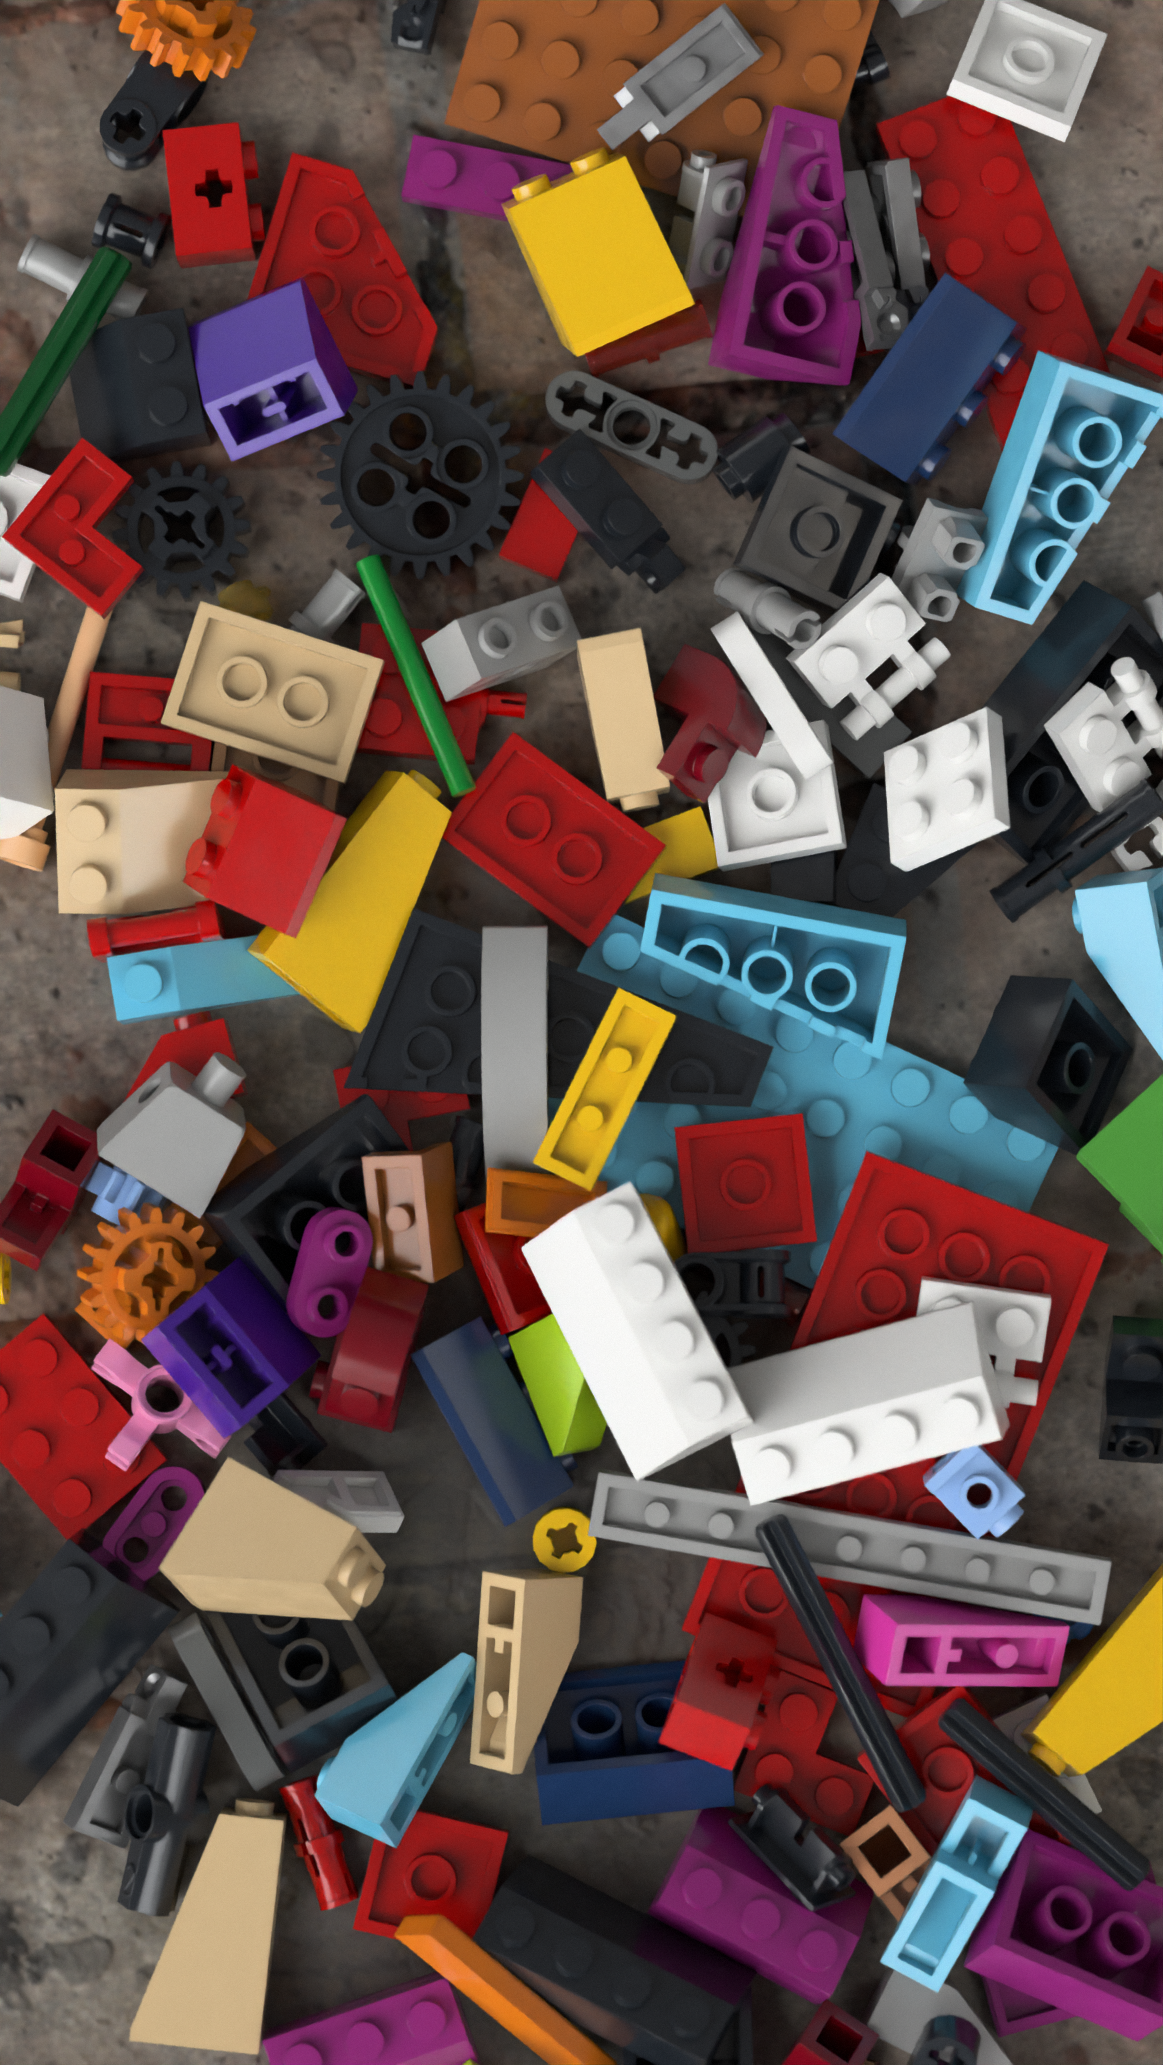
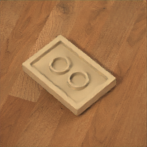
M200 601L161 724L346 784L385 662L376 657Z

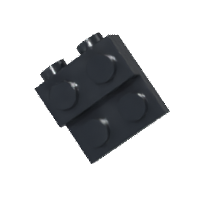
M793 446L784 447L733 564L787 590L790 596L833 615L875 578L871 575V572L880 552L885 553L889 550L899 532L901 520L896 517V514L903 500Z

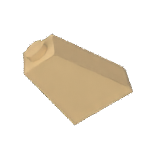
M641 628L577 640V659L606 801L610 804L620 802L622 812H632L660 805L658 795L669 793L670 783L669 779L656 768L664 756V750Z

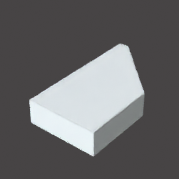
M278 1470L273 1479V1482L357 1527L360 1532L397 1533L405 1517L383 1471Z

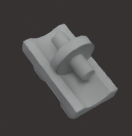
M927 498L915 526L903 527L897 542L904 551L891 580L921 617L943 622L952 620L960 602L956 593L965 570L977 565L985 547L980 537L988 522V517L982 510L956 508L936 499Z

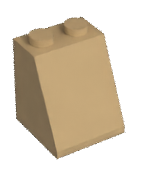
M228 1457L159 1569L193 1606L202 1611L353 1620L361 1606H369L377 1597L384 1581V1574L382 1572L386 1564L357 1527Z

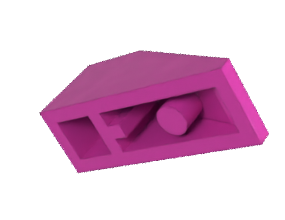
M864 1594L854 1650L860 1662L883 1684L889 1686L1058 1687L1070 1626L1064 1621L922 1595Z

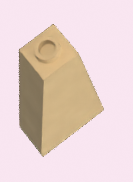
M237 1798L235 1808L224 1807L220 1812L131 2026L129 2041L259 2055L263 2045L262 2040L264 2036L288 1816L285 1813H275L274 1802L252 1798Z

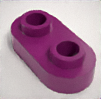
M339 1207L326 1208L316 1213L305 1228L287 1294L286 1308L292 1323L308 1334L316 1337H331L342 1332L347 1326L373 1245L371 1229L365 1219L359 1214ZM347 1231L350 1236L349 1247L343 1253L338 1254L334 1247L335 1239L340 1233ZM330 1294L333 1298V1308L327 1315L320 1316L317 1309L318 1302L323 1296Z
M169 1466L154 1472L145 1481L107 1532L102 1546L112 1555L121 1559L143 1581L152 1578L161 1571L159 1569L160 1565L205 1495L206 1488L203 1481L195 1472L182 1466ZM170 1486H179L186 1493V1504L180 1510H172L164 1502V1493ZM132 1537L143 1539L148 1546V1554L142 1561H133L126 1554V1543Z

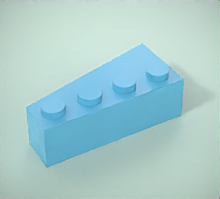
M1038 350L982 511L988 517V522L980 537L985 547L977 565L965 570L956 590L957 595L973 607L1033 625L1076 558L1077 553L1075 549L1092 523L1098 524L1110 505V502L1107 501L1127 468H1134L1147 447L1144 445L1145 440L1160 418L1163 419V392L1153 387Z
M655 873L640 952L716 986L721 984L749 997V1001L771 1011L773 1008L807 1023L808 1027L831 1038L834 1035L860 1047L862 1052L882 1060L907 938L906 920Z

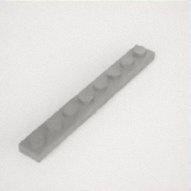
M599 1469L588 1536L772 1568L755 1536V1527L772 1516L783 1514L788 1518L817 1576L1101 1625L1112 1563L1109 1557L983 1535L977 1539L971 1533L777 1499L751 1505L748 1494L645 1477L636 1481L633 1474Z

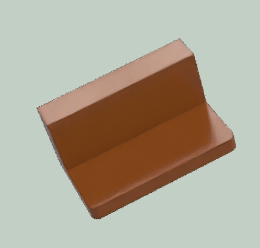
M437 1142L420 1151L371 1152L363 1156L362 1164L368 1222L373 1237V1268L421 1283H435L463 1268L462 1238L453 1217L459 1213L451 1142Z

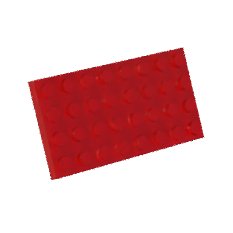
M866 1150L789 1351L915 1317L922 1276L1051 1295L1042 1362L1016 1359L1014 1377L1039 1380L1036 1404L1032 1406L1010 1402L1009 1408H1005L1010 1426L1002 1439L982 1444L1017 1481L1109 1244L1106 1241ZM989 1355L994 1368L995 1355ZM945 1454L777 1498V1500L971 1533L938 1497L932 1494L924 1485L923 1475ZM741 1474L734 1492L747 1494ZM984 1483L973 1484L967 1491V1499L975 1505L985 1504L989 1501L992 1490ZM989 1530L983 1535L995 1538ZM708 1557L681 1630L696 1636L705 1613H711L777 1639L778 1643L772 1659V1666L833 1689L773 1569ZM817 1576L853 1648L864 1594L922 1595L969 1604V1602ZM862 1664L884 1709L907 1718L931 1701L936 1686L885 1685Z

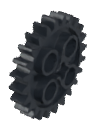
M425 371L417 372L413 389L408 390L398 374L391 375V394L386 396L374 384H369L366 388L371 404L365 408L360 403L352 401L348 408V411L354 418L352 423L347 424L335 420L330 423V427L342 438L340 445L328 444L322 445L320 451L326 456L335 459L334 468L317 472V478L335 482L336 491L320 499L322 505H340L342 513L330 524L331 528L337 529L350 525L354 533L349 538L346 548L351 550L366 542L371 546L368 556L378 554L380 558L384 554L390 556V569L393 576L399 574L406 561L413 562L417 579H424L428 563L431 561H436L442 574L448 576L451 574V556L456 554L469 567L474 565L475 558L471 545L476 542L483 548L492 551L496 545L487 531L490 526L509 530L512 525L499 512L502 505L519 506L522 499L506 491L507 483L525 478L524 472L507 468L506 462L507 459L514 457L522 451L521 446H502L499 439L511 428L512 424L510 421L492 426L487 419L493 412L496 403L491 400L476 409L471 405L475 393V386L472 384L463 389L458 396L451 394L452 381L451 375L444 374L436 390L429 389ZM403 413L418 415L426 425L427 436L425 442L417 449L408 450L400 447L392 436L394 421ZM379 443L414 465L420 464L424 458L429 459L434 463L430 474L450 487L456 488L468 495L471 499V504L468 507H463L428 485L423 486L418 492L413 491L409 487L412 479L411 475L374 455L371 451L372 445ZM467 445L474 448L482 459V469L479 476L470 482L456 480L447 468L448 455L457 446ZM379 468L385 470L394 480L395 492L391 500L386 504L376 505L370 503L361 492L360 483L362 477L370 469ZM436 501L447 508L450 514V525L443 535L431 537L418 529L415 514L417 508L422 503Z

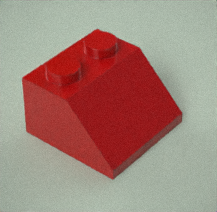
M232 764L227 777L219 782L213 792L210 805L212 813L202 837L198 838L189 849L185 864L186 875L183 882L216 903L281 933L297 938L347 818L297 788Z

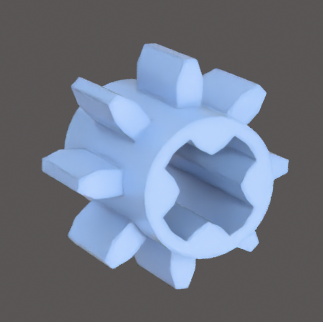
M98 1162L85 1187L86 1190L98 1195L91 1211L117 1225H120L118 1209L125 1207L135 1212L140 1218V1210L143 1203H151L162 1209L167 1200L165 1196L114 1165L112 1168L102 1162Z

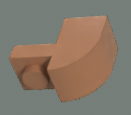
M890 1805L839 1845L851 1857L853 1864L899 1922L932 1857L894 1807Z

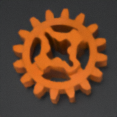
M120 0L116 8V13L122 16L118 27L120 32L135 35L130 45L133 51L147 49V51L152 53L150 59L152 66H159L165 61L172 65V71L176 77H181L184 71L192 70L199 81H206L210 70H212L222 79L226 78L231 67L239 69L242 66L256 34V28L249 24L254 13L252 9L237 7L239 0Z
M143 1203L139 1218L135 1212L123 1207L118 1209L119 1226L114 1228L102 1221L97 1225L99 1233L104 1238L99 1246L90 1243L84 1244L82 1250L94 1259L92 1266L77 1269V1276L92 1283V1288L86 1290L80 1295L83 1303L92 1308L99 1307L92 1319L106 1329L113 1326L112 1334L129 1342L135 1334L136 1340L143 1343L141 1339L203 1288L204 1282H210L219 1274L218 1271L204 1264L205 1260L211 1258L216 1253L215 1246L204 1241H198L204 1228L191 1220L184 1222V1213L169 1206L162 1213L160 1207L151 1203ZM166 1235L170 1236L178 1245L183 1259L178 1260L172 1256V1243L166 1241ZM154 1265H155L154 1274H149V1273L153 1272ZM113 1289H120L125 1292V1305L131 1307L130 1313L121 1307Z

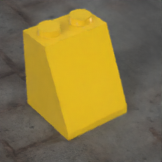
M605 147L593 150L572 160L570 165L573 172L550 182L545 173L521 182L511 189L515 198L501 204L559 340L564 347L577 357L695 304L626 156L618 152L608 156Z

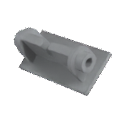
M693 150L691 159L683 162L677 204L695 211L694 219L683 214L674 216L668 247L688 289L725 280L726 271L731 264L733 256L732 241L738 210L742 206L745 197L744 180L748 160L745 158L716 164L717 155L706 150Z

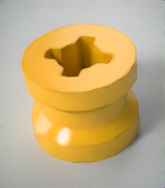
M569 1506L555 1507L544 1513L536 1523L533 1533V1549L539 1561L548 1569L560 1573L574 1572L584 1567L593 1557L597 1545L596 1537L588 1536L590 1518L581 1510Z

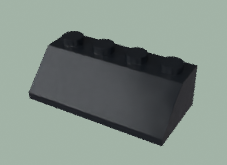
M1085 580L1082 581L982 707H988L1002 716L1010 818L1009 829L990 837L1025 865L1035 859L1033 852L1043 845L1050 849L1058 843L1089 805L1084 793L1046 731L1044 724L1087 682L1106 691L1116 681L1111 673V666L1115 661L1123 657L1132 658L1139 669L1149 673L1157 688L1155 699L1159 706L1163 707L1162 639L1133 606ZM1130 711L1121 721L1127 729L1137 720V717L1133 711Z
M83 1528L67 1540L0 1622V1799L17 1807L24 1801L181 1611L146 1580L143 1581L132 1572L131 1568L121 1559L106 1550L97 1539Z
M529 1854L503 1883L472 1938L476 1944L563 2017L656 2065H710L757 1975V1971Z

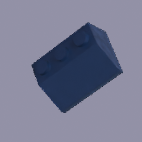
M944 273L832 434L906 483L917 486L923 477L928 481L932 480L950 456L951 449L945 445L958 426L962 425L964 428H968L984 409L988 396L982 392L997 372L1003 376L1006 375L1020 358L1026 346L1020 338L1027 328L962 282Z
M480 1316L411 1354L413 1361L505 1527L574 1487V1483L568 1473L579 1468L572 1454L553 1457L524 1381L518 1383L507 1363V1360L514 1357L506 1334H500L496 1323L487 1327L484 1319Z
M685 1660L565 1672L534 1744L542 1825L735 1806L732 1771L658 1743Z

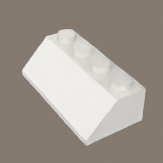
M631 1181L571 1211L521 1247L636 1481L754 1422L639 1192Z
M973 1301L727 1368L754 1421L731 1433L732 1444L751 1505L1002 1439L1010 1426Z

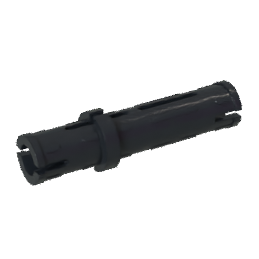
M1144 778L1140 781V784L1101 812L1095 814L1050 849L1043 845L1033 852L1035 859L999 886L989 890L990 894L1006 917L1012 923L1016 922L1021 915L1056 890H1059L1062 894L1073 887L1071 880L1110 851L1119 847L1124 841L1163 814L1162 798L1150 782ZM1128 814L1127 818H1125L1124 820H1122V821H1121L1120 823H1118L1116 826H1114L1113 828H1111L1109 831H1107V832L1104 833L1102 836H1100L1098 839H1096V840L1093 841L1091 844H1089L1088 846L1085 847V845H1086L1087 843H1089L1091 840H1093L1094 838H1096L1098 835H1100L1102 832H1104L1105 830H1107L1109 827H1111L1112 825H1114L1116 822H1118L1120 819H1122L1123 817H1125V816ZM1073 854V856L1069 860H1067L1062 865L1057 867L1062 861H1064ZM1044 874H1046V876H1045L1044 878H1042V879L1039 880L1037 883H1035L1033 886H1031V884H1032L1033 882H1035L1037 879H1039V878L1042 877Z

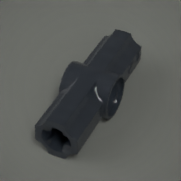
M165 1713L164 1717H159L145 1782L133 1787L125 1804V1827L131 1838V1844L117 1902L128 1910L138 1911L149 1916H169L171 1911H175L189 1847L203 1839L209 1826V1802L202 1789L217 1727L205 1719L195 1718L183 1713Z

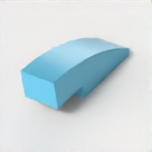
M976 1775L920 1879L881 1957V1963L936 1992L940 1990L992 1898L1000 1876L1028 1829L1033 1812L1031 1807L1018 1796Z

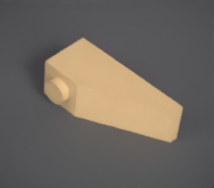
M542 1568L482 1572L470 1764L509 1774H522L579 1642L583 1577Z

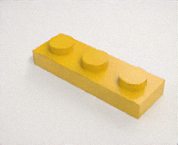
M621 988L617 989L532 1163L589 1191L593 1190L677 1019L676 1015Z

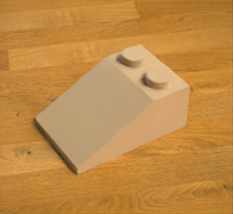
M67 769L55 788L59 913L130 914L195 906L197 901L209 900L183 882L186 875L185 864L189 849L198 838L202 837L212 813L210 805L213 792L219 782L226 778L229 772Z

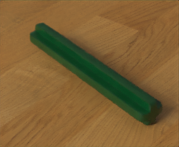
M102 247L98 250L0 415V476L7 477L13 471L132 270V263L116 250L108 247Z

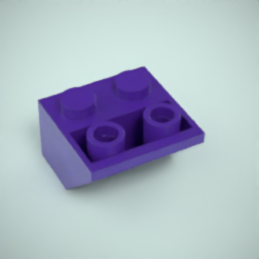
M303 277L194 322L188 327L203 406L231 461L344 416L359 391Z
M239 1257L141 1339L144 1345L224 1439L245 1425L322 1356L303 1332L292 1323L286 1312Z

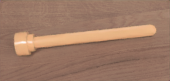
M87 606L48 727V751L51 783L54 787V792L89 686L90 672L94 670L112 611L103 619ZM46 817L19 836L0 839V860L42 872L50 850V846L45 844L48 833L42 830Z

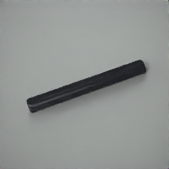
M779 1514L762 1521L755 1527V1536L894 1809L897 1812H904L917 1807L926 1800V1790L788 1518L783 1514Z

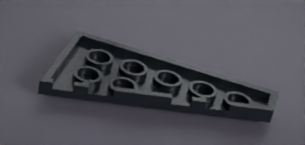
M413 908L344 1088L482 1095V934ZM548 960V1098L564 1099L617 989L620 987ZM625 990L677 1016L672 1030L636 1102L751 1107L773 1051V1046Z

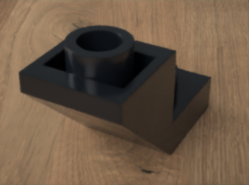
M1113 1315L1104 1365L1098 1449L1099 1459L1163 1464V1319Z

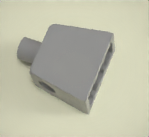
M218 1052L213 1054L197 1077L174 1062L169 1061L165 1063L97 1129L98 1155L200 1218L212 1199L245 1133L244 1109L230 1098L246 1077L245 1071L231 1058Z

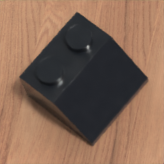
M183 308L119 319L96 329L69 374L81 438L83 437L114 463L212 445L188 330L190 325Z
M1011 975L1000 1001L994 1009L992 1019L976 1055L971 1061L969 1071L963 1083L995 1118L1077 1156L1078 1152L1097 1135L1133 1048L1073 979Z

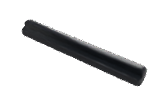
M957 1698L942 1712L938 1725L943 1732L1124 1890L1132 1891L1146 1878L1150 1871V1862L966 1700Z

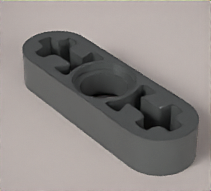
M582 371L563 372L556 376L547 388L545 401L548 417L555 426L563 431L573 434L580 428L594 445L681 484L692 485L704 481L711 475L713 468L716 466L718 454L715 451L718 450V446L713 434L705 427ZM575 386L585 389L584 401L598 409H602L604 397L614 400L615 402L609 407L604 416L603 431L597 432L591 429L596 422V416L587 411L578 409L573 417L565 416L563 414V402L557 398L560 391L571 394ZM637 411L648 419L650 433L643 442L636 445H627L617 439L613 432V423L621 413ZM664 423L673 427L667 434V440L675 444L685 446L690 438L700 441L699 453L707 458L704 464L693 462L688 470L682 469L678 466L679 455L664 446L661 448L659 459L648 455L659 439L660 424Z
M195 1612L169 1626L168 1631L179 1655L253 1789L257 1792L284 1777L283 1766L200 1614Z

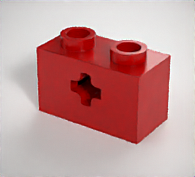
M239 122L163 130L175 252L181 269L256 261L254 242L265 241L266 235L262 203L250 204L247 179L259 178L255 140L243 141ZM221 183L226 193L222 195V206L210 207L206 197L210 195V184Z
M706 1612L687 1654L658 1743L732 1771L742 1747L754 1751L763 1731L767 1714L758 1711L757 1708L759 1703L768 1706L779 1680L781 1669L771 1666L778 1640Z

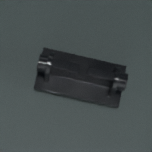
M283 1392L248 1421L255 1432L243 1442L266 1468L271 1478L278 1470L302 1469L329 1445L316 1431L310 1420L296 1408Z
M770 1783L763 1785L752 1797V1802L757 1806L755 1811L729 1820L728 1824L747 1843L749 1849L768 1865L786 1884L792 1895L803 1902L811 1912L847 1900L856 1894L855 1890L849 1885L856 1876V1872L851 1868V1857L844 1853L820 1827L810 1830L806 1839L802 1836L811 1818L789 1796V1793L783 1787L775 1789Z

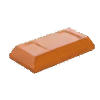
M489 1167L487 1168L485 1232L535 1238L571 1211L607 1194V1181L597 1180L593 1190L589 1191L557 1175Z

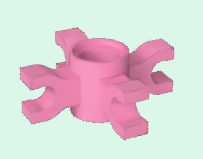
M112 1339L107 1341L94 1358L95 1363L91 1369L132 1396L131 1410L133 1416L108 1447V1452L105 1455V1458L124 1472L127 1471L154 1433L165 1434L178 1429L214 1459H216L230 1440L231 1435L225 1439L220 1435L161 1364L148 1369ZM154 1386L169 1387L177 1394L180 1405L171 1412L156 1411L148 1404L146 1391Z

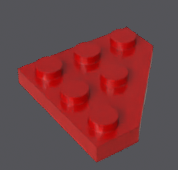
M292 152L247 300L303 277L349 371L389 383L391 375L398 374L405 387L413 389L417 372L425 371L426 374L438 334V327L427 306L424 305L408 275L407 269L371 207L354 171Z

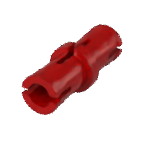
M318 1774L288 1783L280 1787L279 1791L294 1827L293 1830L298 1841L293 1844L296 1856L303 1857L315 1888L314 1891L319 1902V1908L321 1911L349 1903L359 1898L360 1895L350 1874L341 1843L345 1841L342 1828H335L333 1820L314 1796L317 1792Z

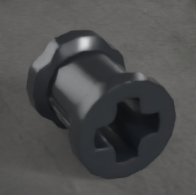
M112 192L102 206L97 218L91 244L99 249L108 245L141 258L142 266L152 269L157 263L166 243L172 216L161 212L158 216L146 213L122 203L121 195ZM121 224L142 232L143 236L140 237L122 230Z

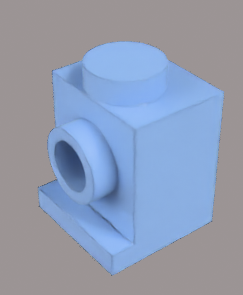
M982 1444L946 1453L923 1475L924 1485L928 1490L935 1494L977 1539L988 1530L996 1538L999 1537L1024 1512L1017 1504L1025 1496L1023 1487ZM976 1483L988 1485L992 1490L989 1501L982 1505L971 1503L967 1499V1491L970 1486Z

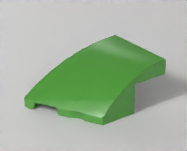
M1162 1074L1078 1152L1076 1159L1121 1203L1118 1210L1163 1255Z

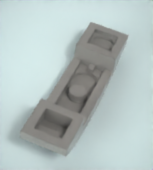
M483 926L481 1047L486 1181L487 1168L489 1167L551 1175V1171L532 1163L550 1128V1116H548L547 993L549 990L548 926Z

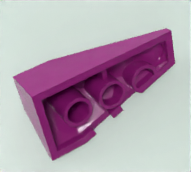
M780 105L773 107L720 300L708 365L768 380L844 386L850 384L861 327L859 300L854 298L850 265V263L854 262L852 240L847 241L843 207L846 189L837 120Z

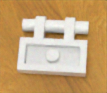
M879 573L822 624L820 636L811 647L804 650L795 649L786 659L823 705L832 709L847 695L851 698L857 707L844 717L840 724L857 741L873 726L881 728L894 716L892 709L916 687L920 690L927 687L936 678L934 671L951 654L936 637H933L918 652L913 649L908 640L926 623L891 578ZM890 657L899 669L876 690H873L865 679Z
M1130 657L1120 658L1113 663L1111 673L1116 681L1106 691L1087 682L1044 724L1046 731L1089 804L1098 812H1101L1140 784L1141 780L1147 779L1152 775L1143 759L1152 748L1163 759V707H1160L1155 699L1157 688L1149 673L1139 669L1135 661ZM1130 711H1133L1137 720L1126 729L1121 720Z
M922 1276L916 1316L973 1301L989 1355H995L993 1370L1004 1407L1009 1408L1010 1402L1035 1406L1039 1380L1014 1377L1016 1359L1042 1362L1051 1295Z

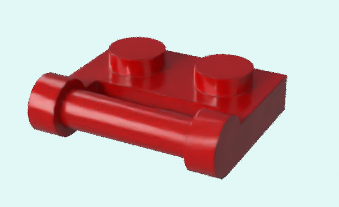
M90 672L81 769L211 771L214 741L161 724L175 679ZM106 739L192 746L191 764L105 758Z
M210 899L197 901L195 906L170 910L169 913L145 917L144 915H135L108 920L105 916L87 919V932L92 956L102 963H106L107 957L227 939L224 917L218 913L216 902Z

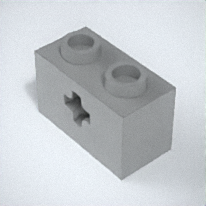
M558 585L458 618L421 644L445 701L448 702L545 669L577 649V640L582 639Z

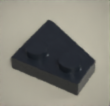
M873 783L837 870V903L828 904L840 908L894 917L981 841L908 872L903 871L890 862L886 788Z

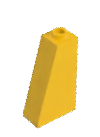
M413 769L408 774L386 770L346 821L297 938L265 926L247 950L341 1028L361 1033L370 1020L406 925L452 813L437 800L442 793L441 790L427 777Z
M1163 1563L1020 1734L1032 1745L1028 1751L1029 1756L1052 1776L1058 1778L1062 1772L1068 1777L1083 1775L1163 1722Z

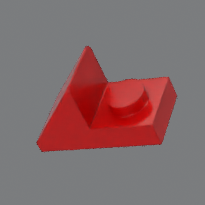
M1147 266L1103 355L1107 359L1156 383H1160L1163 380V273Z

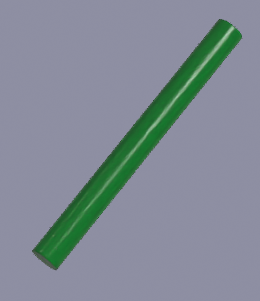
M378 554L368 556L355 564L451 795L453 798L465 795L476 789V785L381 558Z

